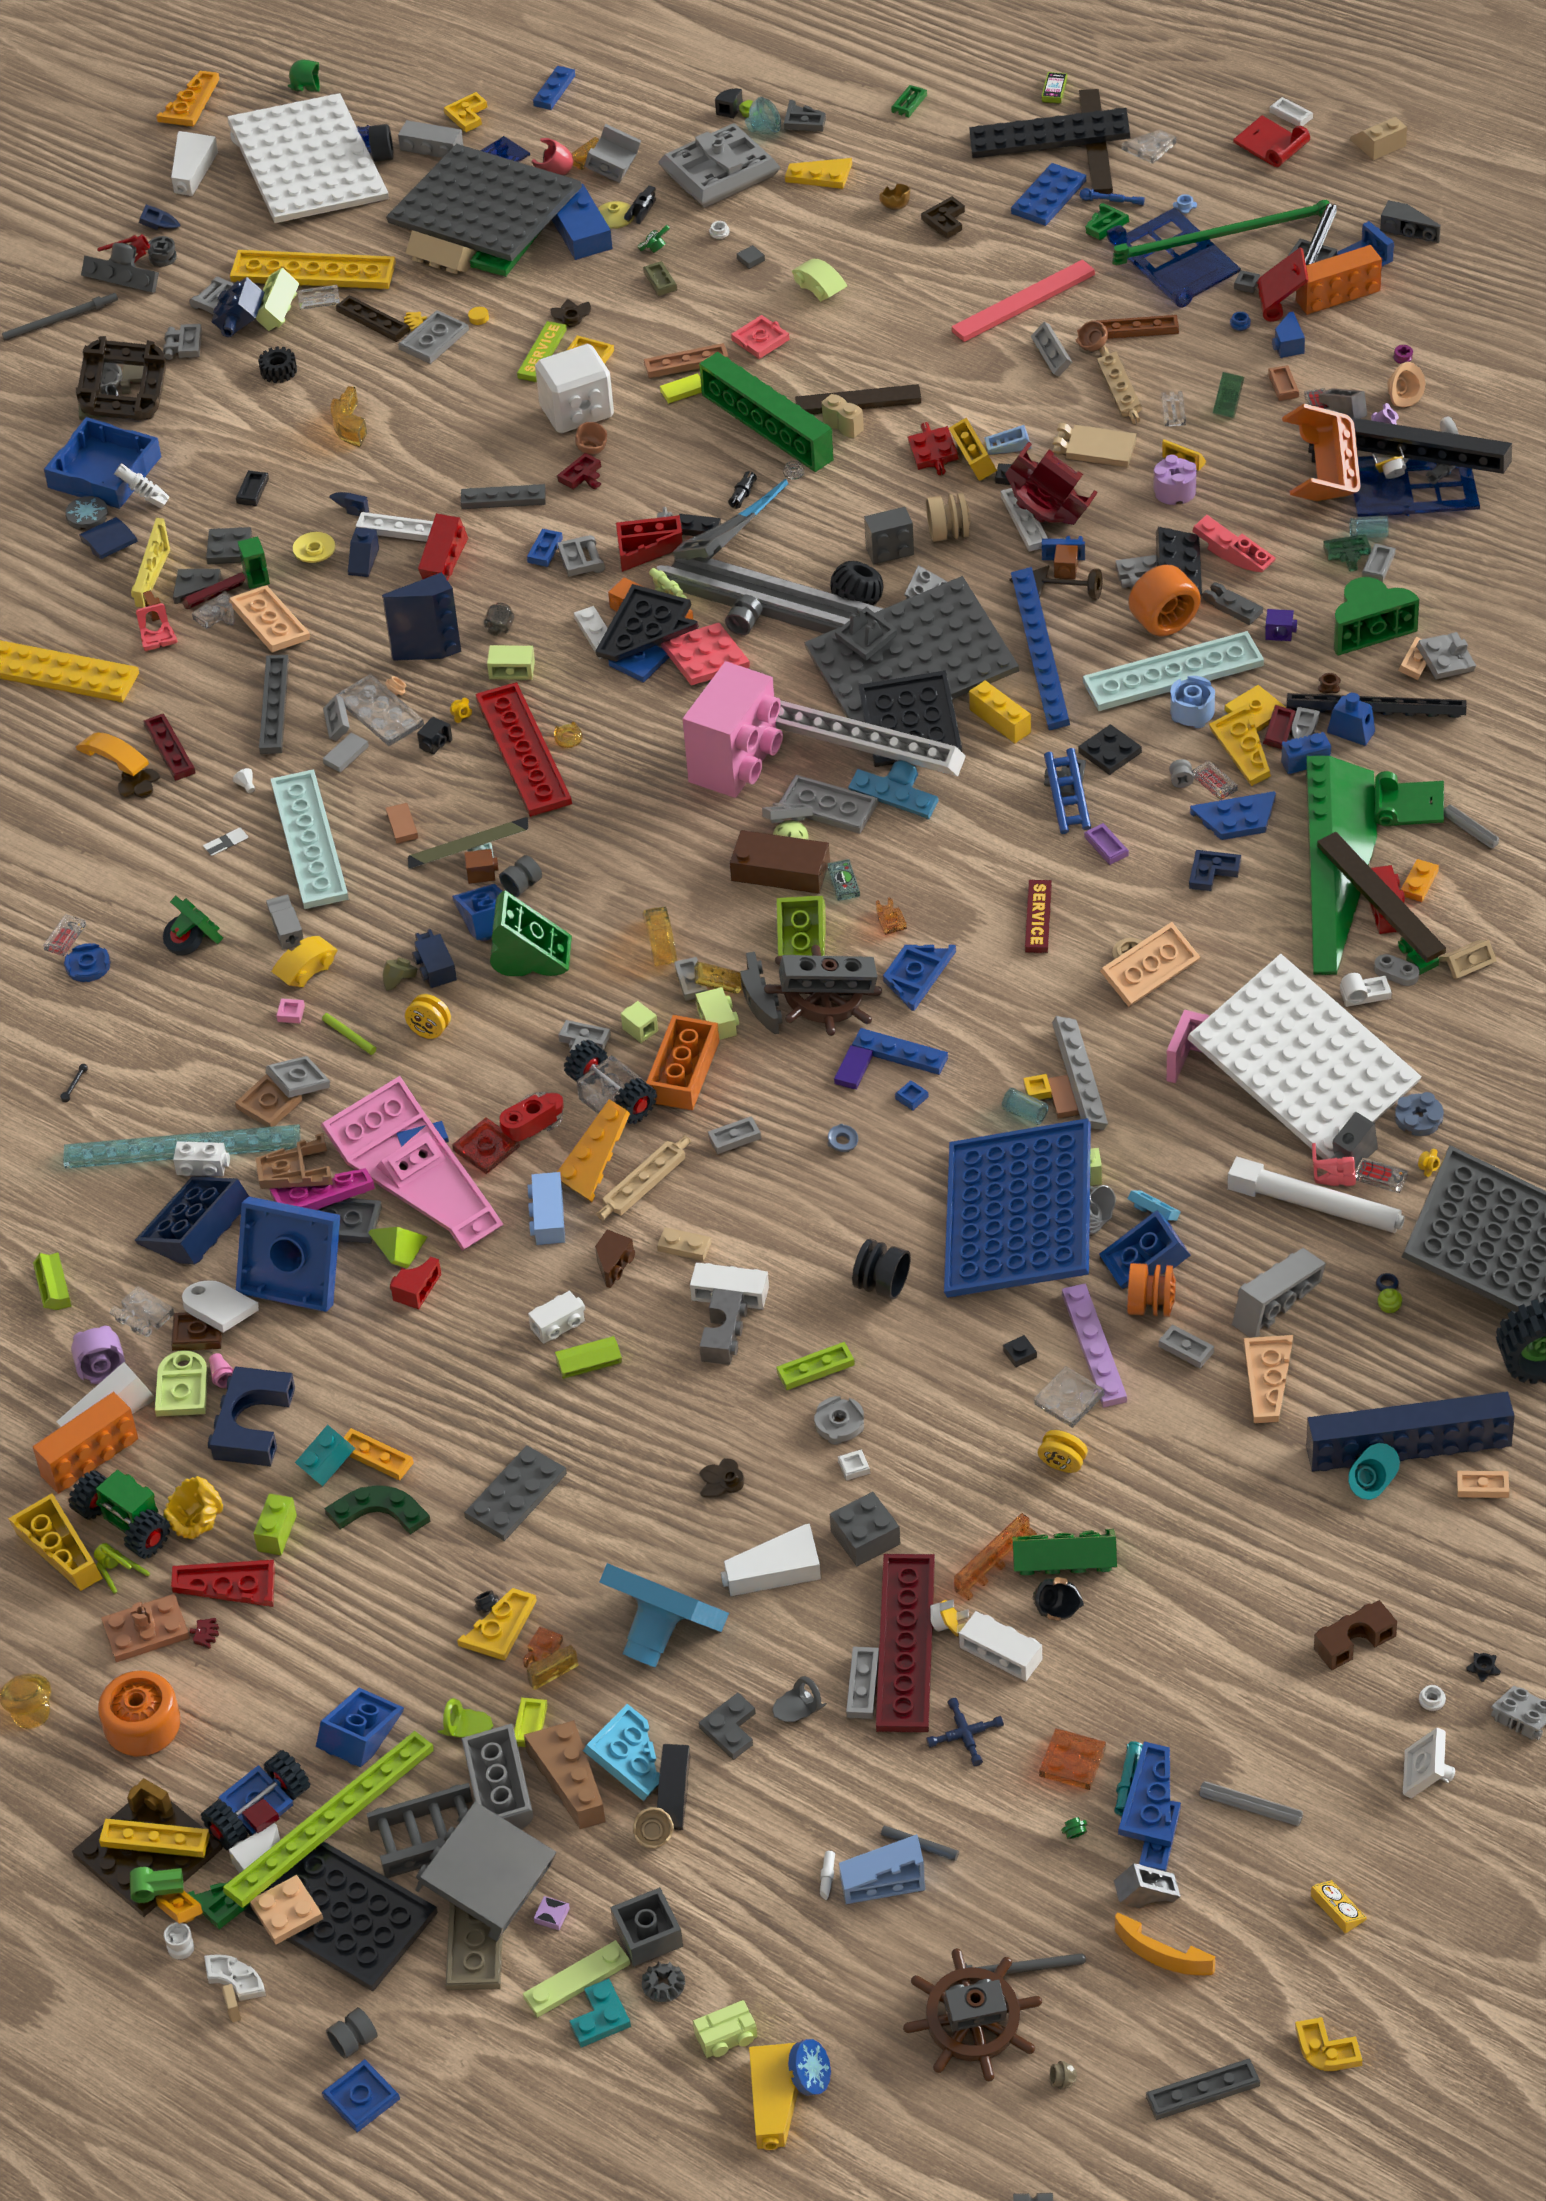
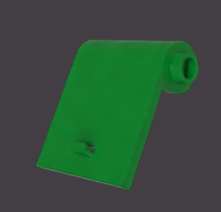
M1390 771L1378 773L1375 777L1374 819L1376 823L1382 826L1444 823V781L1398 783V777L1395 773Z

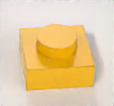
M1047 1074L1023 1078L1028 1102L1052 1098Z

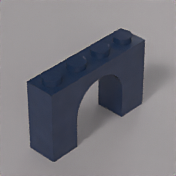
M235 1366L232 1376H229L227 1379V1393L221 1398L220 1414L216 1415L214 1420L213 1435L210 1434L208 1438V1449H211L213 1460L271 1467L277 1449L274 1432L247 1429L241 1427L235 1421L242 1411L254 1405L290 1407L295 1391L292 1373Z

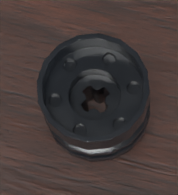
M871 1238L867 1239L860 1248L855 1260L852 1285L858 1289L864 1288L867 1292L873 1291L876 1287L878 1295L892 1300L896 1299L902 1291L909 1273L910 1252L896 1246H891L887 1250L885 1243H877L876 1240Z

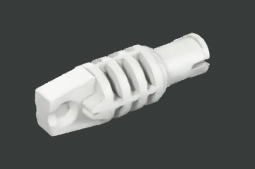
M122 463L114 473V475L129 484L128 487L131 490H135L136 494L139 493L140 497H144L146 501L159 508H162L169 499V496L156 484L153 485V482L148 481L146 477H142L141 473L136 474Z

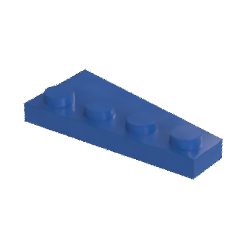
M1144 1741L1119 1825L1118 1835L1170 1847V1747Z

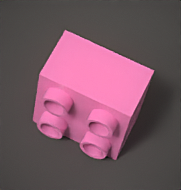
M727 661L724 662L682 718L688 782L736 798L746 783L754 784L761 773L762 761L767 754L775 755L780 749L783 740L782 730L776 728V718L780 711L781 702L779 698L774 697L773 677Z

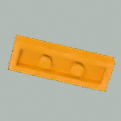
M352 1428L343 1437L356 1448L349 1457L399 1481L414 1464L413 1457Z

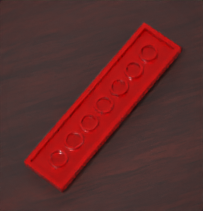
M515 682L475 694L476 701L529 816L572 805V798L518 683Z

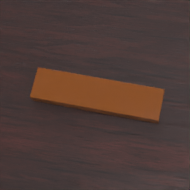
M1177 315L1096 320L1107 328V339L1179 334Z

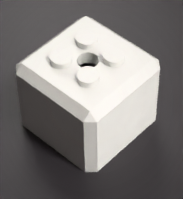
M585 344L540 359L535 364L539 404L557 432L562 434L577 429L579 425L585 422H598L613 415L614 407L610 372L593 346Z

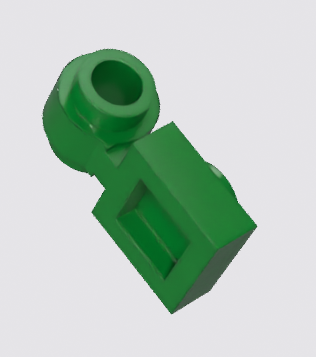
M1403 937L1398 941L1400 951L1403 954L1408 953L1406 961L1418 967L1419 975L1439 966L1438 957L1426 963Z

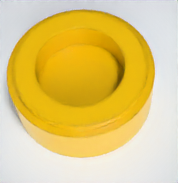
M485 307L472 308L468 312L469 321L474 325L485 324L489 320L488 310Z

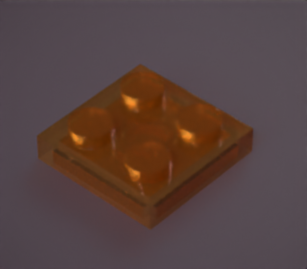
M1055 1728L1040 1767L1039 1776L1090 1790L1105 1752L1106 1742Z

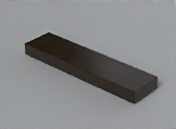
M350 295L336 305L337 312L395 342L410 332L409 325Z

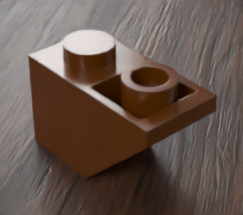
M607 1229L596 1244L595 1249L597 1263L605 1285L611 1288L615 1281L621 1278L626 1265L633 1261L635 1250L631 1238Z

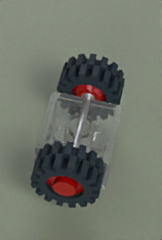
M583 1040L581 1045H575V1050L571 1049L569 1052L571 1055L565 1059L568 1062L564 1063V1072L577 1082L579 1100L599 1114L610 1099L630 1113L627 1120L629 1124H637V1120L641 1122L643 1116L647 1117L649 1115L647 1112L649 1110L652 1111V1105L656 1103L655 1098H657L656 1090L644 1082L641 1077L614 1056L608 1057L606 1055L607 1052L592 1040Z

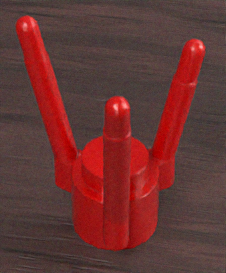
M143 234L138 237L133 235L130 238L115 242L130 243V245L136 247L137 255L135 256L134 263L146 255L145 251L150 248V244ZM114 243L99 247L97 251L111 249Z

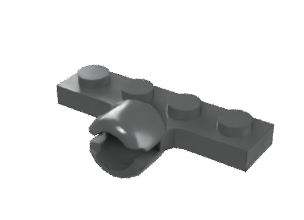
M114 243L109 260L84 255L81 276L148 292H156L159 272L135 266L136 247L133 245Z

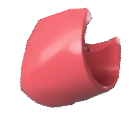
M540 138L541 142L548 145V149H545L543 152V163L533 159V166L559 175L568 174L574 162L571 152L555 140Z

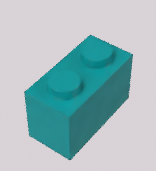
M327 1424L295 1463L321 1486H324L356 1448Z

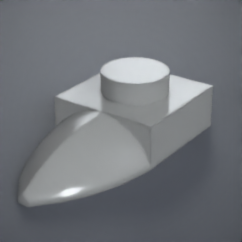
M1302 707L1297 708L1292 724L1294 739L1303 738L1304 736L1308 737V735L1315 732L1320 711Z

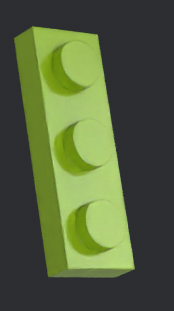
M842 1342L777 1366L776 1370L787 1391L855 1365V1361L846 1343Z

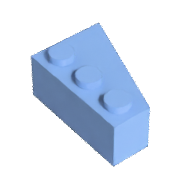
M917 1834L839 1863L840 1880L846 1904L925 1890L924 1861Z

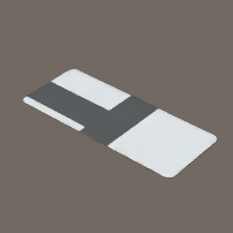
M238 828L203 845V847L213 856L248 839V836L242 828Z

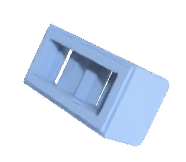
M1025 425L984 438L989 455L1022 451L1026 444L1030 442Z

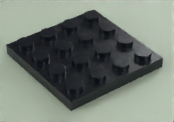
M946 670L858 685L865 723L956 746L962 752ZM872 754L874 767L891 765L898 761Z

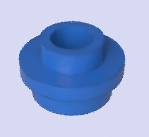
M1236 312L1230 319V325L1232 328L1241 331L1251 325V319L1245 312Z

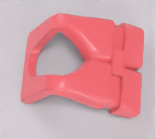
M163 603L136 610L144 651L157 649L160 646L173 645L178 642L173 629L169 625ZM150 611L157 612L162 622L161 627L157 631H151L146 628V614Z
M1312 1143L1315 1183L1330 1186H1339V1184L1353 1186L1356 1184L1354 1157L1317 1160L1316 1143ZM1318 1168L1326 1170L1327 1173L1318 1177Z

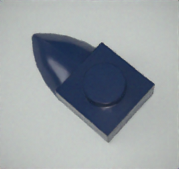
M147 204L139 219L140 224L158 230L159 227L178 228L181 226L169 213Z
M336 492L329 496L336 504L345 508L347 514L360 517L361 512L369 513L368 500L365 496L348 492Z

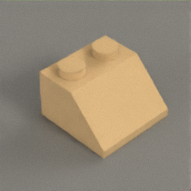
M1393 117L1351 136L1350 140L1374 161L1406 146L1407 126L1398 118Z

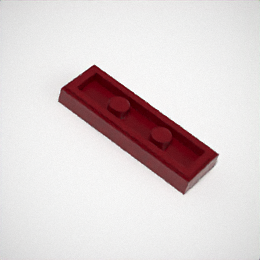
M243 572L238 573L185 597L182 603L185 609L188 610L242 586L246 578Z

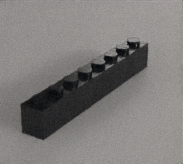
M1350 417L1354 423L1358 451L1400 457L1402 456L1401 447L1404 458L1501 474L1505 473L1512 462V443Z

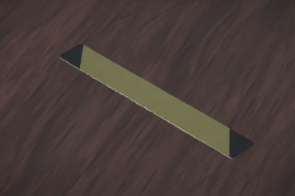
M528 817L409 855L408 868L411 869L528 830Z

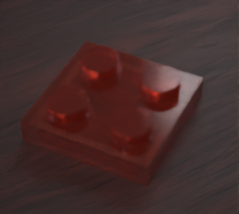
M485 1117L453 1143L452 1147L454 1152L487 1174L520 1147V1143L512 1140L501 1131L498 1125Z

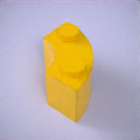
M320 936L302 939L299 941L301 945L292 951L288 949L277 961L271 972L289 986L304 987L314 974L321 970H328L338 950Z

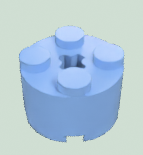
M1187 676L1186 680L1181 681L1179 679L1173 683L1170 690V713L1174 722L1202 728L1205 726V723L1212 719L1215 713V689H1213L1209 680L1200 676Z

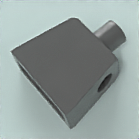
M1355 1112L1333 1139L1334 1155L1331 1159L1354 1157L1355 1169L1360 1166L1363 1160H1366L1378 1149L1375 1123Z

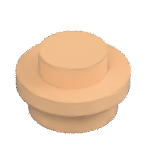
M392 676L386 680V689L392 695L397 696L405 693L406 684L401 679Z

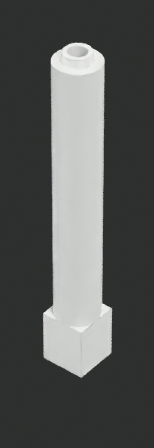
M1236 1156L1228 1173V1189L1255 1197L1257 1193L1391 1233H1395L1397 1229L1401 1230L1404 1224L1405 1216L1401 1215L1402 1210L1270 1172L1264 1170V1164Z

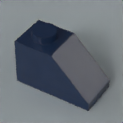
M355 528L350 542L348 575L369 577L379 551L376 529Z

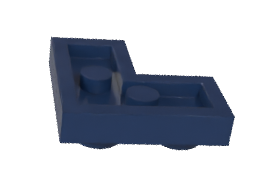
M1196 850L1189 880V889L1212 891L1215 875L1238 878L1241 855Z

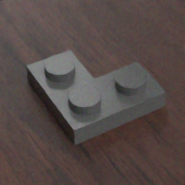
M736 1693L699 1722V1728L729 1757L735 1760L753 1746V1739L739 1726L756 1714L755 1707L741 1694Z

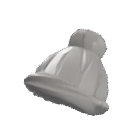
M1107 1185L1090 1186V1235L1099 1232L1102 1226L1112 1218L1116 1197L1114 1191Z

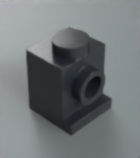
M431 717L417 732L419 748L433 755L445 745L446 741L451 742L453 740L451 725L435 717Z

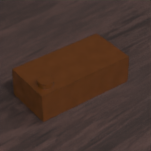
M741 830L730 860L731 881L820 894L828 864L830 863L829 842Z

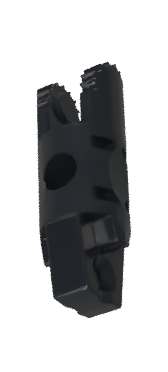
M648 186L643 192L639 193L626 212L625 220L630 221L635 216L636 224H641L656 201V187Z

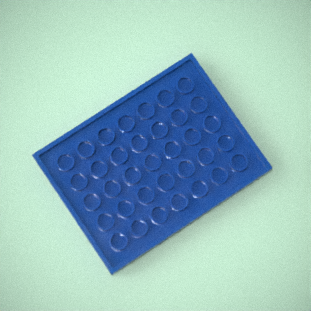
M1088 1118L949 1142L944 1293L947 1298L1089 1275L1091 1124Z

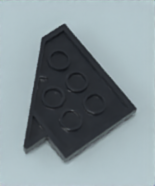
M632 584L595 651L597 657L617 662L698 629V621L685 618L692 605L690 599Z

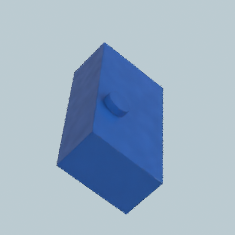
M581 184L582 188L551 219L575 260L613 249L611 230L584 184Z

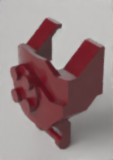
M1028 442L1005 473L1017 499L1016 504L1021 509H1027L1039 522L1047 521L1074 525L1098 492L1094 490L1089 497L1079 496L1074 487L1083 474L1080 471L1076 472L1054 456V452L1050 449L1040 462L1031 461L1027 450L1032 443Z

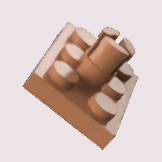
M175 1593L147 1603L145 1602L144 1604L137 1602L131 1608L101 1617L116 1662L190 1638Z

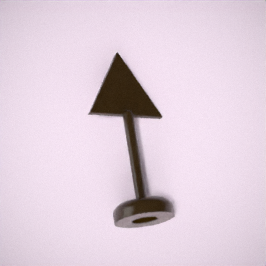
M1049 565L1033 570L1039 598L1044 584L1087 586L1090 598H1100L1103 584L1100 569H1092L1087 581L1046 578L1050 568Z

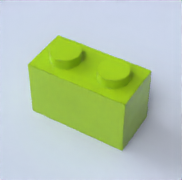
M269 1493L253 1533L258 1552L282 1555L297 1516L293 1497Z

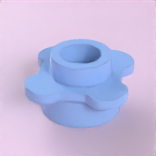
M1186 194L1180 195L1177 198V202L1173 203V208L1179 209L1183 214H1187L1191 209L1197 207V203L1193 202V197Z

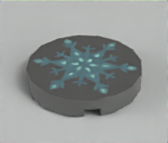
M86 496L75 499L66 508L67 522L75 529H80L81 527L85 528V530H90L104 523L107 519V505L98 497Z

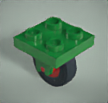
M176 895L170 903L181 913L168 922L164 929L163 943L167 949L176 955H188L199 947L205 935L216 944H219L223 939L217 932L220 928L187 898L182 901Z

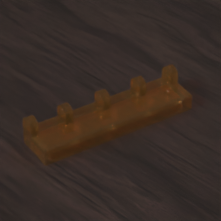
M1021 1513L954 1576L955 1592L969 1601L973 1598L970 1589L977 1582L985 1586L989 1582L985 1575L994 1566L1002 1570L1006 1566L1002 1559L1010 1551H1013L1012 1537L1037 1535L1030 1528V1518Z

